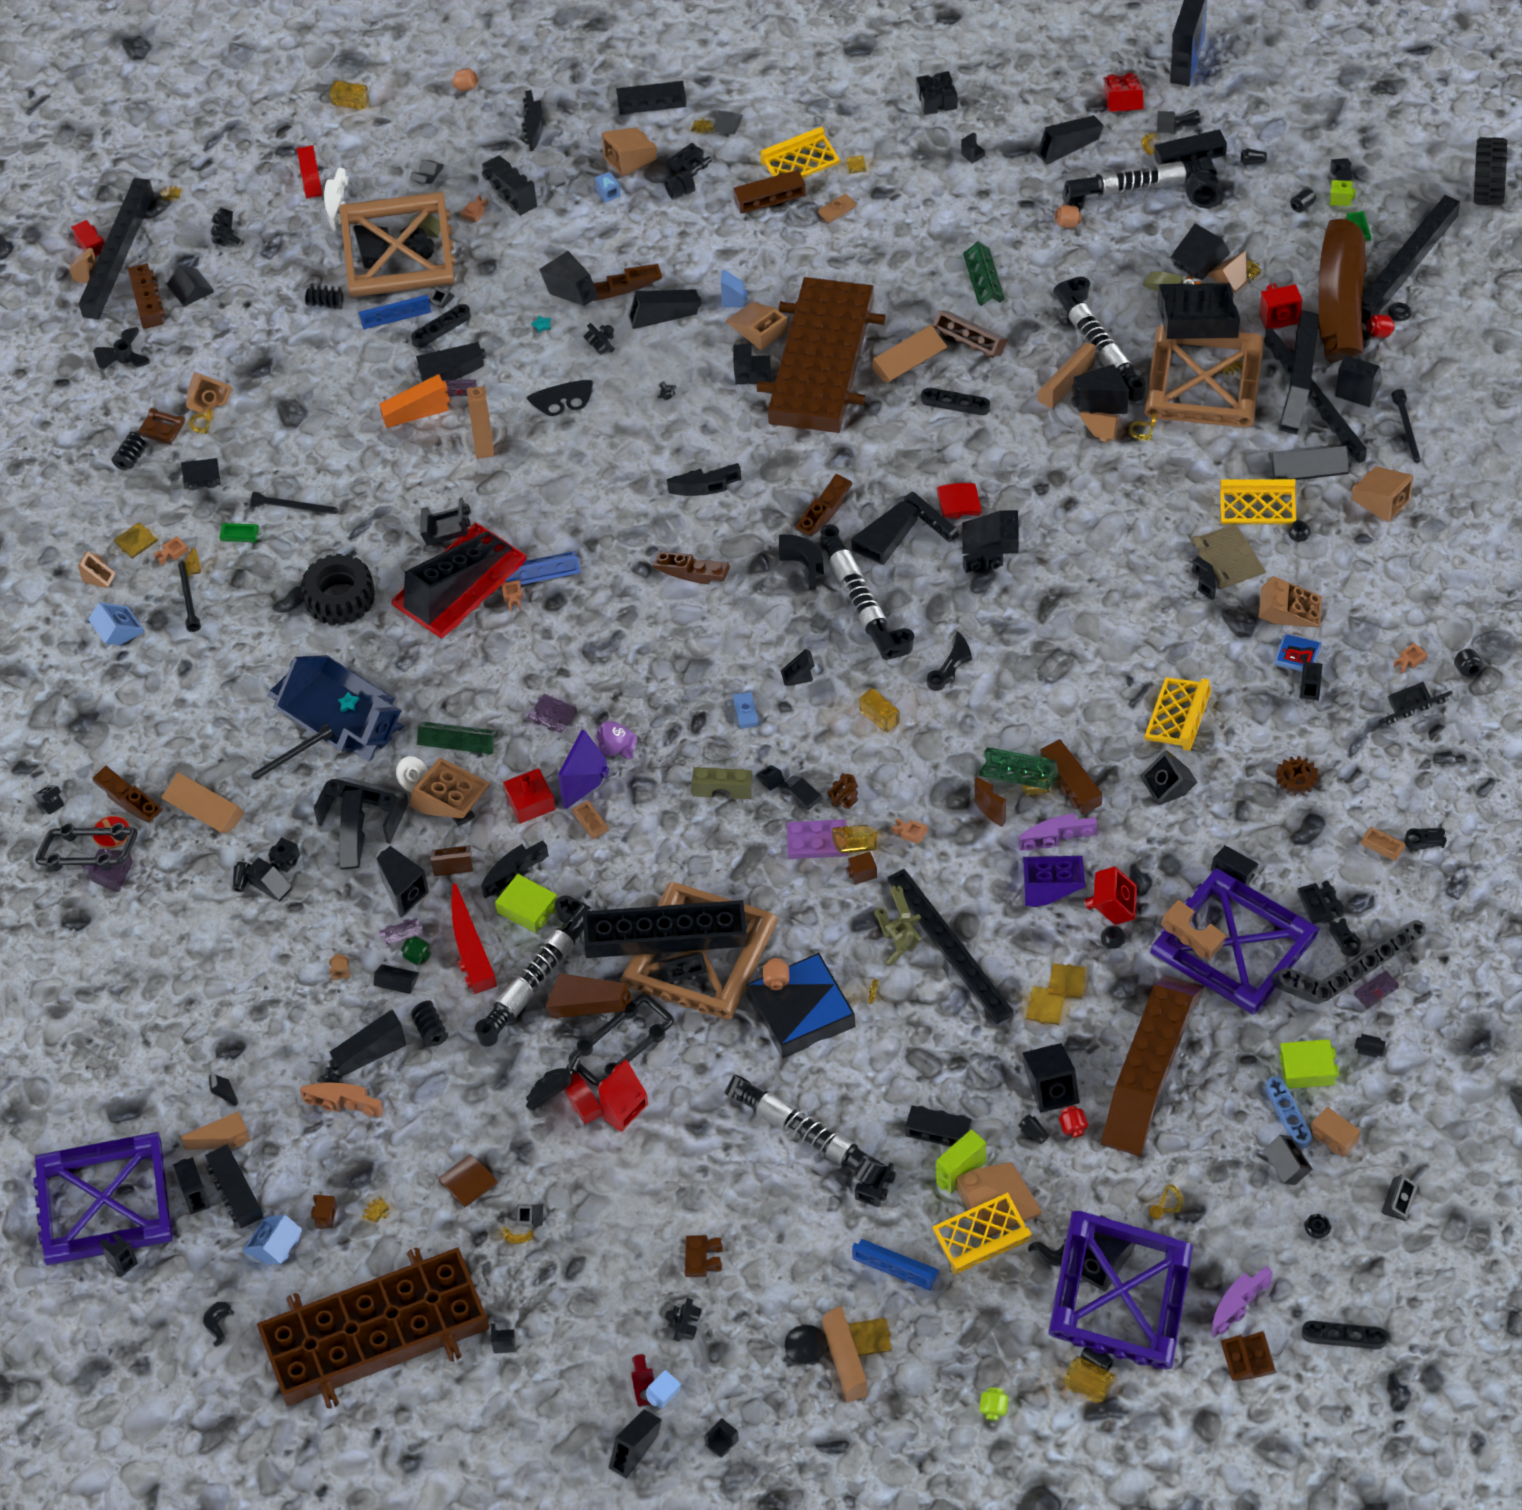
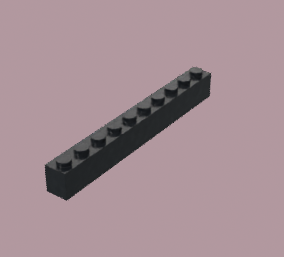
M133 178L79 301L83 318L99 320L154 195L149 179Z
M1444 195L1362 295L1361 314L1363 324L1367 325V321L1373 315H1378L1455 221L1459 213V200Z

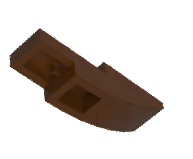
M836 473L818 500L814 499L795 526V529L810 537L816 534L841 507L843 497L852 486V481Z
M659 551L653 563V568L679 579L709 585L711 580L724 581L730 565L728 562L694 559L692 554Z
M107 765L92 778L93 782L107 793L108 798L145 822L150 823L163 811V808L135 785L133 787Z

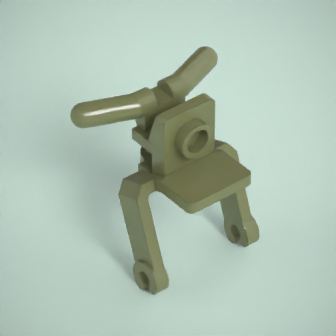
M893 886L890 889L900 914L898 919L890 923L887 911L884 908L881 910L877 908L874 911L884 937L893 938V944L897 947L885 961L888 966L893 965L904 954L906 949L909 951L914 950L921 941V937L914 929V926L921 917L919 914L910 917L903 889L900 886L897 888Z

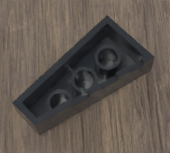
M500 155L482 163L483 178L491 183L492 188L500 193L501 198L509 203L513 211H516L521 216L537 207L535 185L532 180L527 181V176L524 174L520 175L518 169L512 168L511 164Z

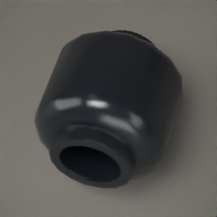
M1473 649L1460 651L1454 659L1455 667L1465 677L1476 676L1483 666L1482 659Z

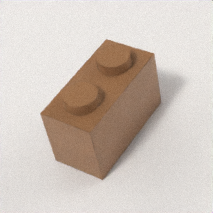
M1328 1106L1312 1122L1310 1130L1314 1139L1323 1142L1333 1153L1339 1154L1342 1157L1359 1142L1361 1132Z

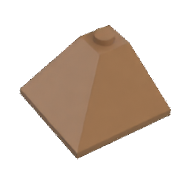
M439 758L413 788L408 806L426 815L464 818L488 789L490 783Z
M1012 1162L973 1169L956 1177V1190L968 1210L1008 1192L1023 1222L1042 1214L1041 1209ZM1006 1200L997 1203L996 1210L1008 1213L1010 1208ZM981 1210L978 1212L977 1218L989 1222L992 1213ZM994 1214L991 1223L1003 1227L1006 1217ZM1008 1218L1005 1228L1010 1229L1018 1225V1223ZM976 1222L984 1236L987 1226ZM989 1227L986 1237L990 1238L1001 1233V1231Z

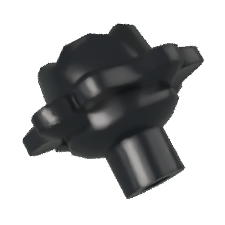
M665 381L659 384L661 390L657 396L658 398L668 400L676 394L674 391L677 387L676 385H667Z
M326 1067L325 1074L321 1075L317 1082L339 1083L342 1080V1076L333 1073V1067Z

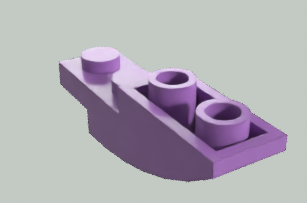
M1075 813L1043 821L1019 836V851L1052 848L1059 846V839L1067 840L1075 837L1096 835V817L1076 820Z
M1267 1266L1252 1278L1244 1273L1228 1289L1214 1316L1211 1332L1214 1338L1219 1334L1226 1333L1230 1325L1235 1321H1241L1246 1315L1247 1303H1250L1260 1290L1264 1291L1271 1285L1273 1272Z

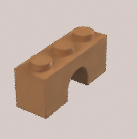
M1178 899L1164 914L1161 925L1167 932L1178 937L1184 945L1194 949L1197 955L1209 961L1224 945L1227 935L1212 924L1204 930L1193 929L1189 923L1192 921L1194 911Z

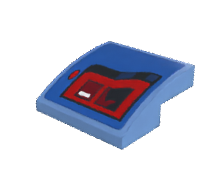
M1285 633L1274 665L1302 671L1303 662L1316 663L1322 642Z

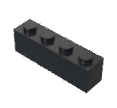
M683 80L616 88L619 115L686 107Z
M1218 129L1155 144L1154 158L1157 165L1182 161L1193 163L1202 157L1214 159L1226 156L1227 142L1221 130Z
M228 1144L205 1154L207 1163L204 1164L209 1175H214L213 1184L217 1191H222L223 1195L220 1197L224 1206L230 1207L229 1215L233 1223L238 1222L242 1229L263 1219L261 1208Z

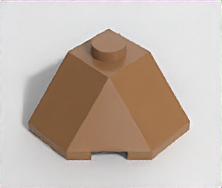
M194 371L188 386L186 408L204 414L208 409L221 406L227 402L232 386Z
M1080 412V418L1095 437H1099V441L1110 442V439L1115 438L1120 415Z

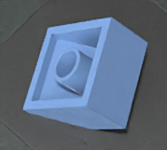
M99 602L88 618L93 625V629L100 635L101 640L108 645H121L145 631L128 606Z
M286 1215L264 1217L242 1251L269 1265L281 1264L288 1258V1252L291 1247L299 1241L302 1229Z

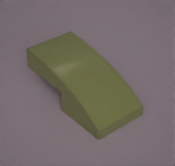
M1154 271L1150 272L1143 286L1158 292L1159 284H1182L1183 277L1172 273Z

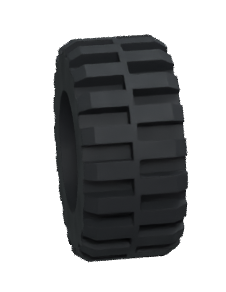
M1480 137L1477 139L1474 179V203L1476 205H1502L1504 203L1507 165V139Z
M330 554L324 559L319 558L315 564L312 563L308 567L301 580V590L307 611L314 619H318L319 622L324 624L328 622L329 625H345L346 622H355L356 618L360 619L365 615L364 612L370 610L375 599V589L368 566L362 563V560L356 557L353 558V556L348 554L346 556L342 554L331 556ZM336 584L352 586L350 590L340 595L324 593L326 589Z

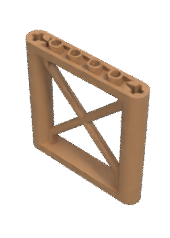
M444 192L339 205L350 298L455 284L453 265H456L455 255H451V250H454L453 240L449 239V235H452V228L447 223V220H450V212L446 210ZM421 212L397 240L366 220ZM439 213L445 264L433 265L403 245V242L428 215ZM360 223L387 241L391 246L366 274L355 276L350 225ZM397 249L428 269L373 277Z
M1163 325L1159 326L1156 329L1145 415L1151 418L1152 414H1156V419L1251 427L1255 419L1264 347L1263 336L1239 332L1238 338L1166 339ZM1177 344L1238 349L1240 351L1204 371ZM1171 351H1174L1198 376L1165 395ZM1244 357L1239 399L1237 402L1211 376ZM1205 381L1234 409L1170 403L1169 401Z
M669 882L657 906L733 900L676 882ZM744 904L745 921L749 923V926L746 928L748 936L747 947H743L724 989L705 953L710 950L684 951L669 957L672 958L691 952L703 953L707 975L716 991L714 998L649 977L652 972L659 970L658 962L651 964L655 954L632 955L620 979L621 983H626L628 988L640 991L645 995L661 998L665 1002H674L684 1008L698 1010L702 1014L732 1019L746 990V984L749 983L778 922V918L768 911Z

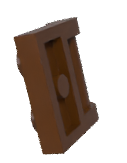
M150 408L148 416L138 430V433L143 437L171 445L183 427L185 417L180 415L173 416L159 412L155 408ZM158 418L175 424L169 425L155 421V419Z

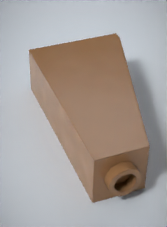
M485 386L467 388L476 458L494 457L492 427Z

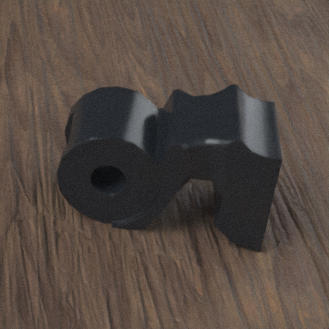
M1348 158L1331 159L1330 172L1335 175V180L1352 181V162Z

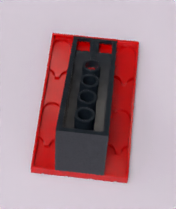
M475 522L469 528L468 535L459 537L443 553L405 571L404 588L391 599V605L442 639L462 623L467 615L475 610L485 598L505 583V580L526 561V554Z

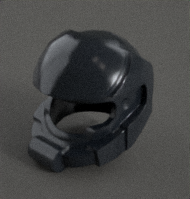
M1197 170L1192 172L1186 181V194L1189 201L1200 208L1211 209V207L1222 204L1225 193L1222 192L1219 187V181L1213 173L1207 170ZM1214 192H1216L1215 196L1212 199L1203 198V196L1211 195Z

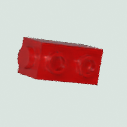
M88 220L71 226L74 238L82 250L86 251L92 248L94 256H99L105 242L101 235H97L98 232L95 226L90 225Z

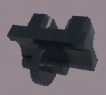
M590 322L587 325L589 331L583 336L590 345L598 339L599 341L593 348L600 355L607 350L612 353L615 348L610 344L608 338H614V328L611 325H601V331H599Z
M687 1298L685 1304H682L680 1312L678 1306H673V1310H668L665 1313V1319L670 1321L669 1327L674 1328L677 1323L673 1337L675 1341L679 1342L681 1338L693 1340L696 1335L697 1327L687 1323L688 1319L697 1322L701 1316L702 1309L692 1305L693 1299Z

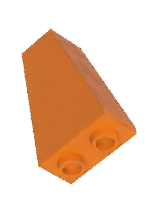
M435 375L379 403L385 427L389 428L448 411L447 403H450L446 392L448 391L446 382L441 380L440 375Z

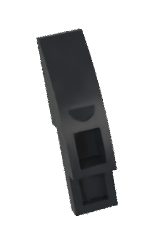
M526 90V98H523V105L528 110H525L526 115H523L524 123H521L523 133H526L524 135L525 145H529L530 151H534L543 131L541 100L534 101L532 90Z
M736 463L704 474L702 469H697L666 479L668 493L682 496H700L726 491V484L741 480V468Z
M542 840L527 849L521 844L503 856L492 867L481 884L483 897L486 899L489 896L496 895L500 890L506 888L519 872H523L530 866L542 862L545 858L549 857L546 843Z

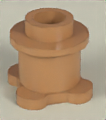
M336 954L330 958L329 964L331 968L329 973L332 980L351 977V973L348 972L349 967H347L349 964L348 957Z

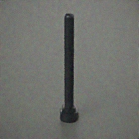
M1397 389L1391 393L1392 401L1399 408L1413 461L1419 463L1421 458L1405 406L1407 395L1405 390Z
M255 491L251 495V506L256 507L268 504L330 514L338 512V509L333 506L265 497L261 492Z
M179 561L178 567L188 615L185 621L186 630L197 632L201 628L200 619L195 616L186 564L184 561Z
M329 724L322 725L317 734L253 772L251 775L252 779L257 780L320 740H329L334 737L335 734Z

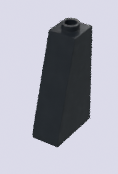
M1092 115L1047 126L1044 129L1037 155L1048 165L1100 139L1104 125Z
M696 289L635 291L629 313L632 328L637 329L697 315L698 309L702 304L701 297L698 296Z
M479 342L418 355L416 359L422 382L435 375H440L441 380L448 384L484 367L483 359H486L484 348H480Z
M903 501L899 502L852 537V551L884 565L917 522L918 508Z
M393 1009L329 1052L331 1057L329 1064L333 1067V1072L337 1071L343 1077L406 1046L402 1024Z

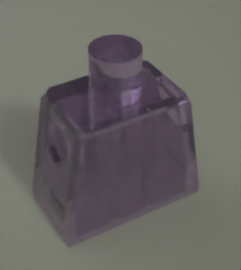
M99 849L95 857L102 853H109L111 857H119L122 851ZM129 854L123 864L113 865L112 869L108 871L100 869L98 865H82V868L89 870L91 881L119 892L133 861Z

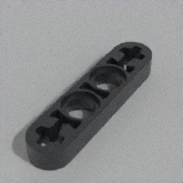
M459 304L411 334L413 346L418 348L424 347L466 322L471 317L469 306ZM447 319L453 320L451 323H444ZM432 328L438 329L436 332L429 331Z
M925 388L921 392V401L927 406L976 415H986L990 412V401L985 397L935 388ZM944 398H950L951 401H950V402H944V401H942V399H944ZM961 401H968L969 404H968V405H961L960 402H961Z
M910 492L904 497L905 503L912 504L918 508V517L946 541L952 542L959 537L955 526L915 492Z
M1307 1321L1302 1328L1303 1339L1306 1342L1377 1350L1385 1347L1388 1338L1384 1329L1372 1326ZM1310 1328L1314 1329V1335H1310ZM1321 1329H1324L1323 1337H1321ZM1330 1330H1336L1339 1332L1340 1336L1337 1338H1331L1329 1337L1327 1332ZM1358 1332L1362 1338L1355 1341L1350 1338L1349 1334ZM1366 1333L1368 1334V1341H1365ZM1375 1335H1379L1380 1342L1375 1341Z

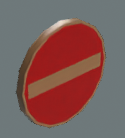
M108 816L99 820L93 828H111L117 823H122L125 827H130L125 818ZM112 835L92 837L99 847L114 849L123 845L129 835L122 841L115 840Z

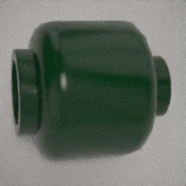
M418 936L408 937L400 950L403 952L402 957L416 966L422 962L426 963L432 954L429 951L430 944Z

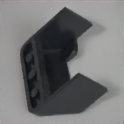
M348 777L331 779L325 783L314 806L318 826H322L335 797H343L344 791L362 789L365 793L363 803L379 806L382 810L388 811L382 826L386 843H391L409 804L408 796L405 792Z

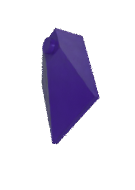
M585 730L580 731L558 773L562 803L565 809H568L598 787L603 778H606L609 773L605 756Z
M1083 856L1023 857L1025 906H1045L1085 887Z

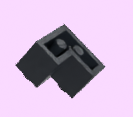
M733 344L735 385L757 384L758 381L771 383L770 355L752 356L751 344Z

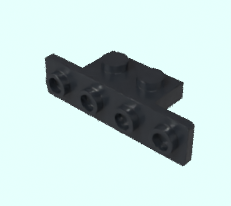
M1423 681L1393 693L1387 697L1394 714L1379 720V723L1386 722L1387 725L1398 721L1397 717L1402 715L1404 718L1410 717L1415 714V710L1420 709L1422 712L1431 708V704L1435 702L1438 705L1449 700L1448 697L1453 692L1451 690L1431 698Z

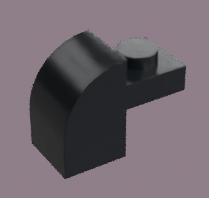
M1303 662L1299 700L1319 702L1322 663Z

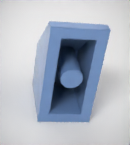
M722 270L721 292L723 307H744V300H748V289H744V282L728 271Z

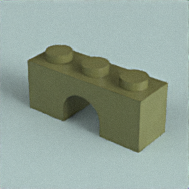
M693 767V797H712L714 790L725 789L731 793L732 798L751 799L753 786L752 770Z

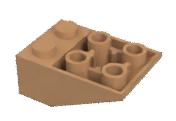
M751 302L726 320V323L761 351L788 332L787 317L776 308Z
M1272 576L1261 587L1259 618L1274 624L1318 628L1320 627L1322 596Z

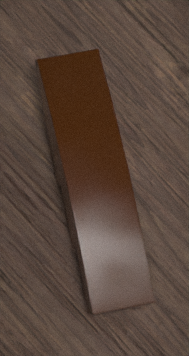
M659 264L625 268L624 274L607 276V281L593 283L598 297L593 301L626 294L662 279Z

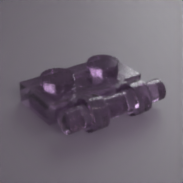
M543 694L534 707L537 713L529 712L527 718L532 720L534 724L546 726L552 732L562 733L564 726L560 724L568 726L577 714V708L547 694Z
M417 918L403 920V923L392 926V924L388 925L386 929L379 931L385 945L424 933L422 925L418 922Z

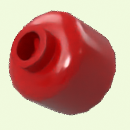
M1373 315L1367 321L1366 329L1373 338H1388L1394 331L1395 324L1388 315Z
M1077 1106L1063 1109L1061 1111L1062 1114L1058 1118L1063 1133L1067 1136L1072 1135L1073 1138L1083 1136L1085 1134L1084 1131L1089 1126L1084 1110L1077 1108Z

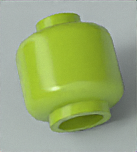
M987 1388V1391L981 1393L979 1412L986 1416V1420L999 1421V1417L1007 1415L1008 1395L1004 1393L1003 1389Z

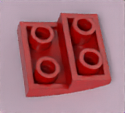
M953 483L936 488L943 517L960 519L962 514L980 516L982 513L975 483Z

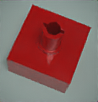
M1273 283V287L1272 284H1269L1266 287V291H1261L1259 317L1265 330L1271 327L1274 330L1298 324L1303 299L1296 284L1278 288L1277 284Z
M539 768L503 782L505 796L519 824L556 810L554 796Z
M1116 866L1095 872L1094 896L1085 898V906L1088 910L1096 908L1114 925L1135 920L1137 885Z

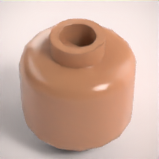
M470 68L457 70L454 78H452V84L460 92L473 90L476 84H478V77L476 72Z
M1064 204L1056 209L1055 222H1057L1059 227L1073 229L1081 222L1082 214L1079 213L1076 206Z
M779 958L768 960L763 966L764 984L771 987L772 990H781L783 986H786L789 983L788 964Z

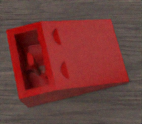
M1126 73L1124 76L1109 74L1107 77H1103L1109 112L1144 109L1143 88L1137 75Z
M626 1059L621 1064L616 1065L612 1074L607 1079H603L598 1086L603 1119L621 1132L649 1104L645 1089Z

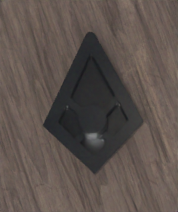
M211 1073L209 1075L211 1093L237 1106L239 1102L229 1079Z

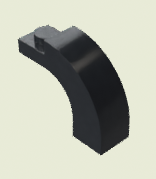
M779 534V561H798L804 564L808 569L809 590H816L817 582H820V575H824L823 557L819 548L804 537Z

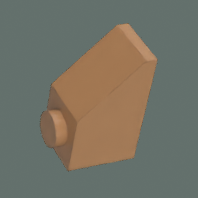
M92 248L78 255L74 262L71 263L69 270L74 281L88 283L96 265Z

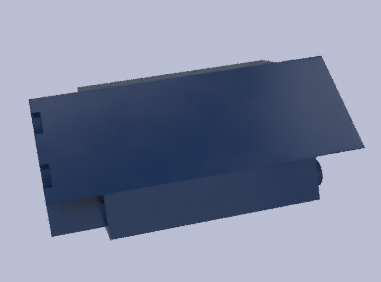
M328 655L294 657L290 663L288 673L268 693V696L276 701L273 708L313 734H317L321 726L328 723L335 736L329 740L325 739V742L341 752L353 751L367 761L374 757V753L379 747L383 749L392 740L391 735L396 730L401 731L405 727L397 721L402 710L393 705L394 697ZM348 691L352 696L359 697L355 704V711L347 710L343 713L340 711L341 703L338 699L345 697Z

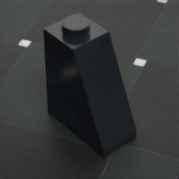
M354 224L355 238L365 269H370L387 251L389 243L363 225ZM378 227L389 234L388 227Z
M193 1157L182 1159L173 1164L190 1215L210 1208Z
M643 1409L615 1437L609 1469L627 1479L659 1435L662 1419Z

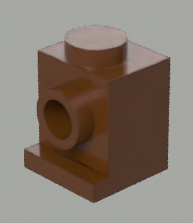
M314 1194L315 1206L311 1210V1218L315 1221L314 1227L318 1229L333 1228L337 1209L335 1197Z

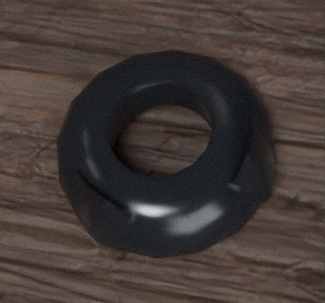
M1397 302L1389 307L1388 316L1395 321H1405L1411 317V309L1407 304ZM1397 308H1402V309H1404L1405 311H1404V312H1397V311H1395V309H1397Z

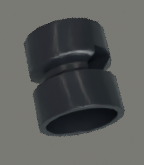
M688 170L677 174V177L671 176L664 179L666 191L672 200L682 197L683 193L686 195L696 190L694 180Z

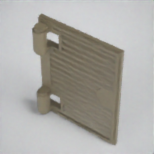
M1237 524L1202 536H1194L1190 540L1192 545H1196L1198 548L1197 553L1200 558L1213 565L1214 576L1217 579L1219 589L1266 573Z

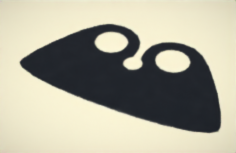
M579 380L552 386L532 393L527 397V400L535 408L549 416H557L564 411V404L560 401L562 398L567 399L566 405L568 408L579 410L584 408L589 401L593 381ZM579 398L582 400V404L574 407L571 405L572 399ZM557 404L560 406V410L555 413L550 412L549 406Z

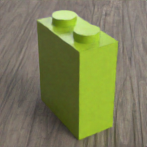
M517 874L495 901L498 914L537 933L540 928L546 925L550 915L556 912L555 901L558 898L554 892Z
M1330 1039L1280 1043L1279 1056L1283 1080L1288 1089L1335 1085V1079L1339 1077L1338 1065H1334L1336 1051L1335 1047H1331Z
M971 1129L936 1160L937 1185L942 1190L946 1189L952 1194L956 1190V1177L973 1169L981 1168L986 1163V1141Z

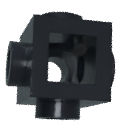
M281 837L276 845L270 848L268 856L272 866L279 871L282 870L288 873L291 867L296 865L300 852L297 844Z

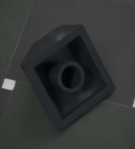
M1165 750L1140 775L1157 805H1162L1185 796L1198 783L1190 769L1168 750Z

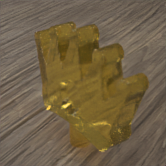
M701 118V121H694L691 132L696 129V134L701 131L703 135L706 130V133L709 134V129L713 132L714 128L711 120L704 121L705 119Z
M169 186L168 190L164 187V192L161 189L159 192L163 200L169 199V201H173V198H180L182 187L178 189L175 186L172 189V186Z
M1251 260L1246 262L1247 278L1252 276V280H1254L1260 274L1259 263L1254 265Z
M1236 361L1221 370L1220 374H1223V371L1226 375L1229 374V371L1231 374H1234V370L1239 372L1238 367L1242 369L1243 365Z
M874 978L869 989V1004H873L876 999L878 988L880 987L879 979Z
M379 1197L380 1202L375 1199L373 1200L375 1206L370 1203L367 1204L371 1210L364 1209V1212L368 1215H362L363 1219L377 1223L381 1217L384 1219L387 1217L384 1213L389 1210V1207L382 1197Z

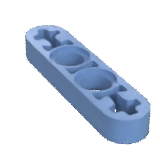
M1279 1077L1269 1078L1266 1083V1093L1288 1135L1293 1137L1300 1149L1307 1148L1311 1143L1312 1135L1285 1082ZM1272 1085H1275L1276 1087H1279V1094H1280V1095L1277 1096V1093H1278V1092L1276 1091L1275 1088H1272ZM1285 1100L1290 1103V1106L1282 1108L1278 1103ZM1295 1117L1299 1122L1296 1125H1291L1287 1119ZM1298 1130H1300V1134L1303 1138L1306 1137L1305 1141H1303L1301 1138L1298 1139Z

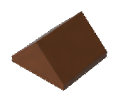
M471 845L434 849L431 851L430 859L434 876L473 872Z

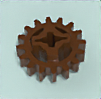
M1291 756L1290 761L1284 759L1282 764H1278L1275 777L1277 778L1276 783L1280 784V789H1287L1286 794L1292 791L1294 796L1297 795V792H1300L1303 796L1305 791L1311 793L1312 788H1316L1319 775L1318 768H1314V762L1308 763V758L1302 761L1300 756L1297 757V760H1294Z

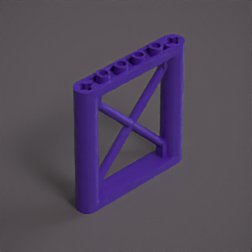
M1216 868L1203 884L1200 883L1196 887L1194 895L1188 897L1184 904L1194 911V917L1212 893L1221 898L1230 936L1225 939L1223 946L1232 945L1241 984L1186 952L1193 951L1194 949L1176 941V936L1167 932L1164 928L1161 930V935L1154 942L1150 954L1250 1014L1255 1015L1276 989L1271 981L1273 973L1284 968L1292 969L1313 943L1320 928ZM1229 899L1282 930L1238 936ZM1290 938L1295 941L1294 945L1258 989L1249 984L1240 944Z
M159 1131L35 1155L36 1177L33 1178L35 1190H38V1195H35V1203L40 1213H37L36 1217L38 1226H41L38 1238L40 1244H43L46 1266L104 1255L99 1242L105 1239L111 1245L116 1244L117 1240L114 1239L113 1234H118L125 1242L128 1241L132 1249L173 1241L162 1142ZM132 1158L103 1193L67 1171ZM149 1158H153L159 1218L153 1220L144 1219L110 1197L138 1163ZM61 1176L97 1200L65 1237L54 1239L48 1178ZM103 1204H106L140 1226L74 1239Z
M1084 1211L1071 1212L1048 1334L1054 1338L1071 1342L1076 1347L1092 1348L1096 1353H1108L1117 1359L1132 1360L1137 1365H1150L1160 1369H1171L1175 1356L1193 1245L1179 1239ZM1094 1232L1165 1252V1258L1153 1267L1122 1283L1093 1239ZM1088 1245L1115 1288L1075 1311L1086 1247ZM1168 1268L1157 1332L1155 1334L1128 1291ZM1121 1296L1150 1341L1149 1348L1077 1328V1322L1085 1315Z

